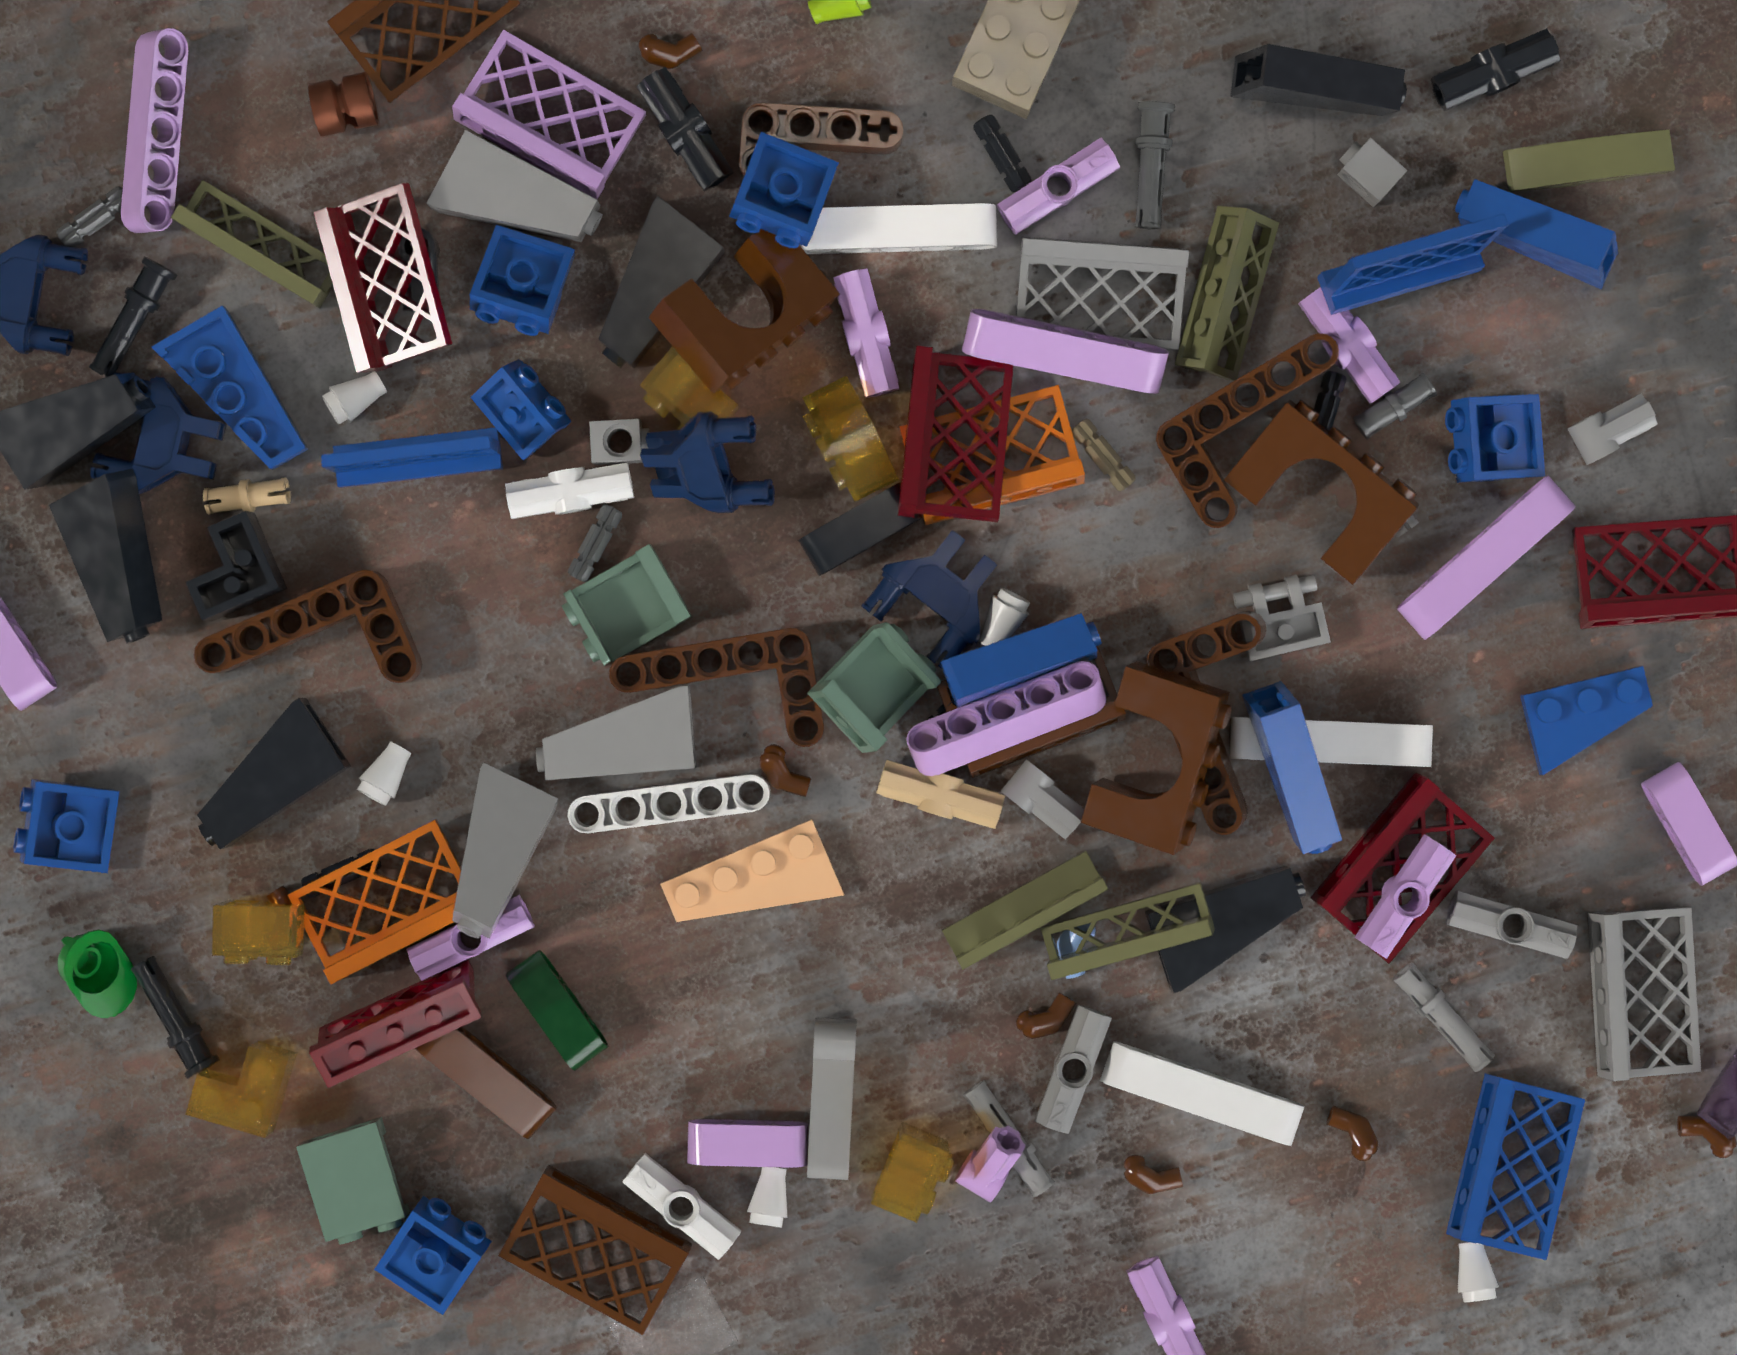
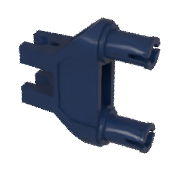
M35 235L0 254V333L18 353L26 355L36 349L59 353L64 356L70 355L73 346L56 342V340L73 342V330L38 325L36 320L45 271L48 268L83 275L87 265L70 259L88 261V250L86 248L52 244L51 239H48L46 235Z
M156 376L151 378L150 381L144 380L150 389V398L156 408L144 416L135 458L132 461L96 453L92 463L108 466L109 469L104 470L91 467L90 473L92 479H97L104 474L133 468L139 494L145 493L181 473L214 480L217 463L186 456L191 434L223 441L226 424L193 416L166 378Z
M712 411L699 412L680 430L647 433L645 439L648 448L642 449L640 456L644 467H656L658 479H652L650 483L654 498H686L694 504L715 513H733L739 506L773 505L775 497L773 481L771 479L738 481L731 473L723 443H753L755 441L756 422H754L752 415L719 418Z
M954 530L950 532L933 556L884 565L881 569L883 571L881 575L884 578L867 600L861 604V607L870 613L877 602L882 600V604L873 614L876 619L882 622L903 593L907 595L910 592L948 622L946 626L949 629L931 652L926 655L933 663L939 659L945 650L947 654L943 660L960 655L968 643L973 645L974 642L977 644L980 640L977 591L997 566L995 562L984 555L964 581L946 568L947 563L965 541Z

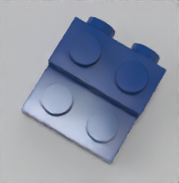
M761 132L729 217L737 219L736 225L746 232L758 233L762 229L775 234V240L782 246L798 248L799 244L807 247L839 162Z
M496 225L470 292V310L475 311L476 317L486 323L495 324L498 323L499 319L515 323V328L528 336H536L539 331L549 334L561 301L562 289L574 260L575 249Z
M1539 394L1466 397L1451 400V408L1447 410L1445 415V425L1447 430L1453 433L1454 449L1449 453L1448 466L1450 471L1456 474L1457 483L1545 476Z
M31 779L30 788L23 787L21 791L19 810L20 812L27 813L24 829L17 828L15 832L14 853H21L20 861L23 864L108 873L120 791Z
M423 1196L374 1270L443 1315L492 1241L485 1237L486 1232L480 1224L474 1221H466L464 1223L452 1215L451 1207L444 1200L439 1198L429 1200Z

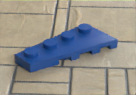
M220 306L152 346L156 353L193 388L205 403L230 426L233 432L269 469L274 470L308 450L225 306Z

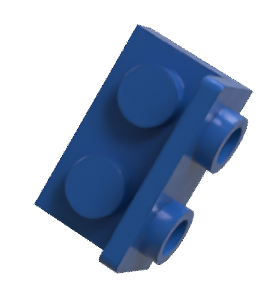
M520 359L501 367L470 397L522 460L531 457L556 432L566 428L571 423V419L565 413L563 404L546 391L539 382L537 373Z

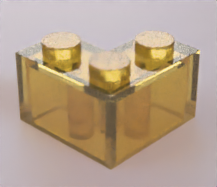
M673 347L640 384L646 393L642 399L662 418H665L670 413L681 422L677 430H680L699 412L712 411L719 418L733 417L739 409V405L723 391L719 390L712 394Z
M847 375L802 397L809 411L808 414L802 417L813 438L821 435L815 442L825 462L833 459L835 466L829 468V471L839 491L847 487L854 502L899 480L875 426Z
M227 900L213 905L212 956H224V963L247 964L250 960H257V957H266V964L290 965L291 958L303 955L305 904H271L267 900Z
M257 1041L248 1047L240 1078L210 1069L202 1071L196 1076L185 1115L266 1138L275 1130L297 1052Z
M901 1122L872 1193L871 1204L916 1223L921 1213L928 1215L937 1194L934 1191L937 1181L945 1183L954 1161L951 1159L952 1153L949 1152L948 1140Z

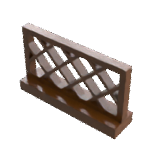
M354 0L327 22L383 96L391 103L518 7L520 2L518 0H507L508 3L496 12L478 10L479 0H474L473 9L450 6L449 0H444V5L420 0ZM396 3L414 5L411 29L387 26L389 8ZM419 6L443 10L440 34L416 30ZM448 11L472 14L470 32L463 37L445 35ZM383 14L382 25L371 24L372 21ZM477 15L488 16L487 19L476 26ZM363 28L381 30L378 54L360 52L350 38ZM386 31L410 35L407 59L383 55ZM415 35L440 39L438 56L430 62L412 60ZM444 40L456 41L443 51ZM366 58L377 59L376 71ZM383 60L407 64L405 81L392 91L389 90L380 78ZM412 65L424 66L410 76Z
M1096 646L1098 651L1097 659H1094V662L1108 694L1105 706L1101 711L966 764L972 778L1125 720V710L1114 706L1117 692L1098 646ZM941 681L937 689L946 712L957 709V706L951 703L947 691L949 690L947 681Z
M548 1165L498 1256L643 1335L680 1267H682L687 1258L692 1243ZM540 1196L556 1204L560 1219L543 1224L538 1223L534 1207ZM564 1209L575 1215L567 1217ZM530 1217L532 1227L523 1229L526 1221ZM584 1219L593 1225L596 1239L575 1244L569 1223ZM562 1225L568 1247L547 1252L541 1231ZM601 1229L608 1232L610 1235L602 1236ZM534 1233L540 1254L525 1258L511 1249L518 1237ZM617 1239L628 1243L632 1259L611 1264L605 1243ZM599 1245L605 1266L583 1272L577 1251ZM637 1249L646 1253V1255L639 1256ZM571 1253L577 1274L564 1278L554 1274L549 1259ZM657 1259L670 1266L664 1280L647 1284L641 1263ZM543 1261L545 1268L536 1264V1262ZM635 1265L641 1286L619 1292L613 1271ZM607 1273L613 1294L598 1298L589 1293L585 1279ZM579 1281L581 1288L572 1284V1282ZM659 1288L652 1300L649 1291ZM640 1293L644 1294L648 1309L641 1321L625 1312L622 1298ZM615 1301L617 1308L612 1306L608 1302Z

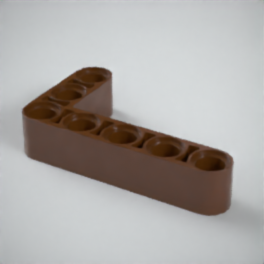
M1322 333L1307 337L1169 419L1159 427L1156 435L1158 448L1205 525L1211 528L1227 526L1234 520L1238 504L1203 443L1335 365L1339 358L1340 349L1333 337ZM1325 340L1331 345L1332 356L1327 363L1316 364L1310 359L1308 354L1309 347L1314 341ZM1282 361L1291 363L1296 371L1294 381L1287 386L1277 384L1272 376L1275 365ZM1244 383H1251L1259 390V400L1252 407H1245L1237 400V390ZM1209 404L1218 406L1223 412V421L1217 428H1209L1202 423L1201 412ZM1171 426H1179L1186 431L1187 442L1182 449H1173L1166 443L1165 434ZM1191 462H1201L1207 467L1208 478L1204 484L1195 485L1187 479L1186 469ZM1215 497L1226 500L1230 508L1226 519L1215 520L1210 517L1207 512L1209 500Z
M370 570L356 571L209 635L198 642L194 651V659L200 669L208 673H225L357 616L379 669L386 679L395 683L411 682L418 677L422 669L420 654L388 581L380 573ZM371 577L376 581L378 591L374 598L366 601L359 595L358 588L363 579ZM328 594H334L340 603L338 612L332 617H327L321 611V601ZM295 610L301 616L302 623L298 631L290 634L284 628L283 619L286 613ZM388 615L394 622V631L388 638L383 639L375 631V622L379 617ZM252 627L259 628L264 637L262 645L256 650L249 648L245 640L246 633ZM215 643L222 645L226 654L225 660L219 666L212 665L208 660V650ZM398 653L406 654L411 662L410 670L404 676L396 675L391 667L392 659Z
M1239 612L1158 643L1148 652L1147 665L1200 682L1196 669L1255 647L1265 637L1266 623L1262 616L1256 612ZM1239 620H1247L1253 624L1255 636L1252 641H1242L1236 635L1235 627ZM1201 634L1210 635L1215 640L1216 651L1212 656L1203 655L1198 650L1197 639ZM1162 649H1171L1175 652L1178 663L1174 670H1168L1161 666L1159 653ZM1218 731L1215 743L1220 745V751L1214 766L1220 770L1222 780L1219 785L1208 784V792L1201 810L1207 825L1213 832L1220 835H1228L1237 831L1247 819L1248 809ZM1173 734L1180 755L1182 757V750L1176 736ZM1220 804H1227L1234 808L1237 815L1235 823L1227 824L1219 819L1217 808Z
M786 628L626 655L616 659L609 670L610 681L617 690L633 693L776 669L786 729L791 741L801 747H810L815 745L824 733L822 709L809 695L801 700L794 699L787 691L789 680L797 675L806 677L810 682L811 689L817 683L811 643L807 635L796 628ZM789 635L799 636L804 643L802 654L795 659L786 658L780 650L782 640ZM748 642L758 643L763 650L761 661L753 666L744 664L740 658L741 647ZM709 648L717 650L722 657L720 668L712 673L704 671L699 663L701 653ZM668 655L675 656L681 664L679 675L671 680L664 678L659 672L660 661ZM627 662L636 664L640 670V678L633 686L622 684L618 677L620 667ZM809 716L816 721L818 731L814 738L802 740L796 736L794 724L800 717Z

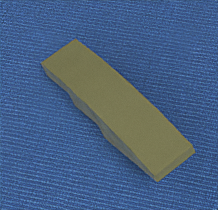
M1670 130L1585 138L1503 151L1509 192L1573 187L1591 182L1623 180L1632 176L1665 174L1675 170Z

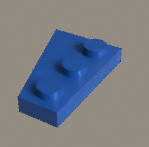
M1643 666L1520 695L1539 775L1542 776L1653 706Z

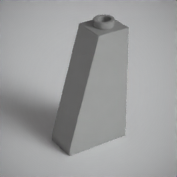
M467 130L464 131L427 201L428 206L432 210L441 214L582 242L586 234L590 236L594 234L603 214L598 212L601 205L597 199Z
M690 686L676 687L543 738V747L536 748L538 772H545V780L696 768Z
M486 763L482 764L479 771L452 921L458 923L457 928L461 932L471 937L479 938L480 935H483L490 939L556 811L558 798Z

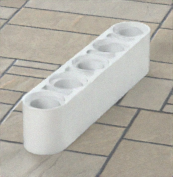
M974 203L826 207L821 210L807 247L799 245L806 254L992 249L997 247L996 205Z
M1231 717L1229 758L1265 760L1250 718ZM1305 720L1318 762L1431 767L1433 725Z
M743 774L589 794L579 797L571 803L568 809V820L570 825L581 833H595L748 813L760 810L767 804L771 789L764 777L758 774ZM755 781L762 786L763 798L759 803L748 804L741 798L740 789L745 782ZM707 786L717 788L722 795L721 805L713 810L703 807L699 800L701 790ZM664 792H673L679 796L681 808L676 814L667 815L660 809L659 798ZM624 797H631L639 803L640 813L634 820H626L618 812V804ZM584 802L592 803L598 809L599 818L594 825H585L578 819L577 810Z
M1113 1041L1100 1079L1101 1082L1112 1087L1291 1146L1305 1107L1302 1104L1115 1041Z

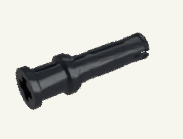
M144 256L141 262L144 266L133 286L126 288L124 298L127 301L93 362L89 365L90 369L100 375L104 374L105 377L112 376L117 371L149 312L154 313L155 310L158 311L160 307L158 300L169 281L175 280L177 277L176 273Z
M155 956L147 958V961H142L133 966L130 970L136 976L168 1032L169 1037L166 1038L168 1041L167 1045L169 1049L174 1048L186 1068L184 1075L189 1079L214 1065L220 1059L217 1055L211 1054L200 1035L202 1031L200 1024L197 1025L196 1022L191 1023L158 966Z

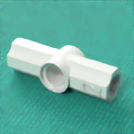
M628 463L585 470V467L564 469L548 473V477L532 478L505 484L511 519L555 512V515L574 513L591 509V505L634 498Z
M646 1153L638 1160L622 1181L660 1212L669 1225L681 1229L718 1260L728 1251L741 1233L738 1227L704 1201L694 1188L683 1184ZM677 1197H685L691 1201L693 1211L689 1215L679 1216L672 1210L671 1201Z

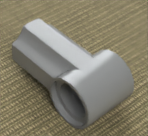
M1641 393L1604 413L1600 411L1567 429L1584 462L1588 465L1618 450L1620 444L1658 425L1650 402Z
M1026 759L1001 792L1028 814L1032 812L1066 840L1080 824L1084 809L1071 797L1055 787V782Z

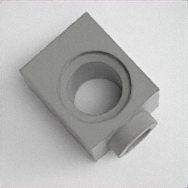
M1370 137L1363 146L1355 141L1339 159L1345 166L1337 175L1374 207L1408 170Z
M640 419L589 421L592 464L596 466L643 463L640 453L642 449L648 448L645 438L647 433H650V429L642 428V421ZM619 431H626L632 437V445L624 453H615L610 447L611 437Z

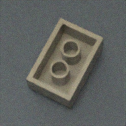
M988 0L954 73L952 86L1027 120L1080 0Z

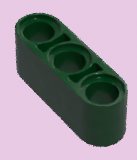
M541 950L536 951L506 973L507 980L572 1070L576 1071L609 1047L601 1031Z

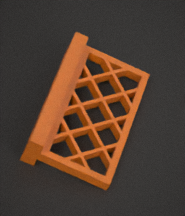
M1059 385L1011 397L1009 412L1020 418L1010 435H1007L1006 452L1009 446L1012 445L1028 454L1030 458L1023 469L1012 471L1004 467L1001 505L1084 484L1085 473L1083 465L1078 456ZM1053 398L1057 412L1049 425L1029 415L1036 402ZM1001 400L995 401L1001 407ZM1028 404L1024 411L1016 408ZM989 405L972 417L984 432L989 433L994 429L989 424L995 412ZM974 407L968 408V409H965V410H966L967 412H969V411H970L971 409H973ZM958 412L935 417L942 427L947 426V428L961 418ZM987 415L984 422L977 419V417ZM1058 420L1061 425L1062 433L1054 429ZM1024 421L1045 431L1035 450L1014 439ZM907 425L900 426L904 447ZM933 428L932 434L938 436L939 434ZM976 435L973 441L971 442L970 446H967L952 437V439L958 444V446L963 451L967 450L978 440H980V438ZM1052 435L1066 443L1069 457L1053 461L1040 454V451L1048 437ZM944 440L935 446L930 455L934 461L945 443ZM978 451L970 455L991 467L995 465L996 459L992 460ZM1035 459L1043 463L1036 466H1032ZM935 461V463L940 467V469L945 467L944 465ZM963 462L958 464L955 471L951 470L946 474L951 477L950 480L953 484L956 480L964 484L956 486L959 491L972 482L960 475L965 466ZM991 475L987 480L993 486L994 477ZM982 484L964 496L974 508H991L992 496ZM945 486L941 491L926 494L925 503L943 505L954 495ZM959 501L953 505L963 507ZM922 514L925 526L953 518Z
M437 819L288 894L302 925L325 967L323 971L330 985L454 922L452 918L457 892L444 896L431 891L438 869L454 874L458 884L461 873V866ZM432 831L439 845L434 862L412 855L417 838ZM410 842L407 853L396 850L397 848ZM390 853L405 858L398 880L375 873L381 856ZM442 855L446 858L449 866L440 864ZM410 860L433 867L426 889L403 882ZM373 861L370 871L359 868ZM353 872L368 877L361 899L338 892L343 875ZM373 879L396 886L389 908L366 901ZM336 880L333 890L322 887ZM401 888L423 895L418 912L408 915L394 910ZM312 891L330 895L324 918L308 913L301 897ZM429 897L440 900L426 907ZM336 898L359 905L352 927L329 920ZM364 907L386 914L381 931L372 934L357 929ZM392 916L402 919L389 926ZM313 921L322 924L319 932L317 931ZM327 925L350 933L345 949L331 956L323 942ZM355 935L365 937V939L352 945Z

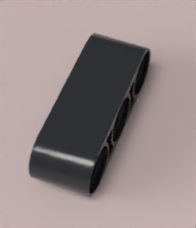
M901 482L798 540L818 576L829 572L922 518V515L915 513L914 517L898 516Z

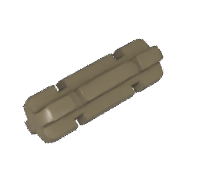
M1087 418L1082 420L1072 429L1073 437L1080 445L1083 443L1086 446L1084 450L1103 474L1106 475L1108 473L1111 477L1109 481L1116 490H1125L1135 481V475L1127 465L1123 467L1120 463L1123 460L1102 435L1100 437L1097 435L1096 432L1098 430Z

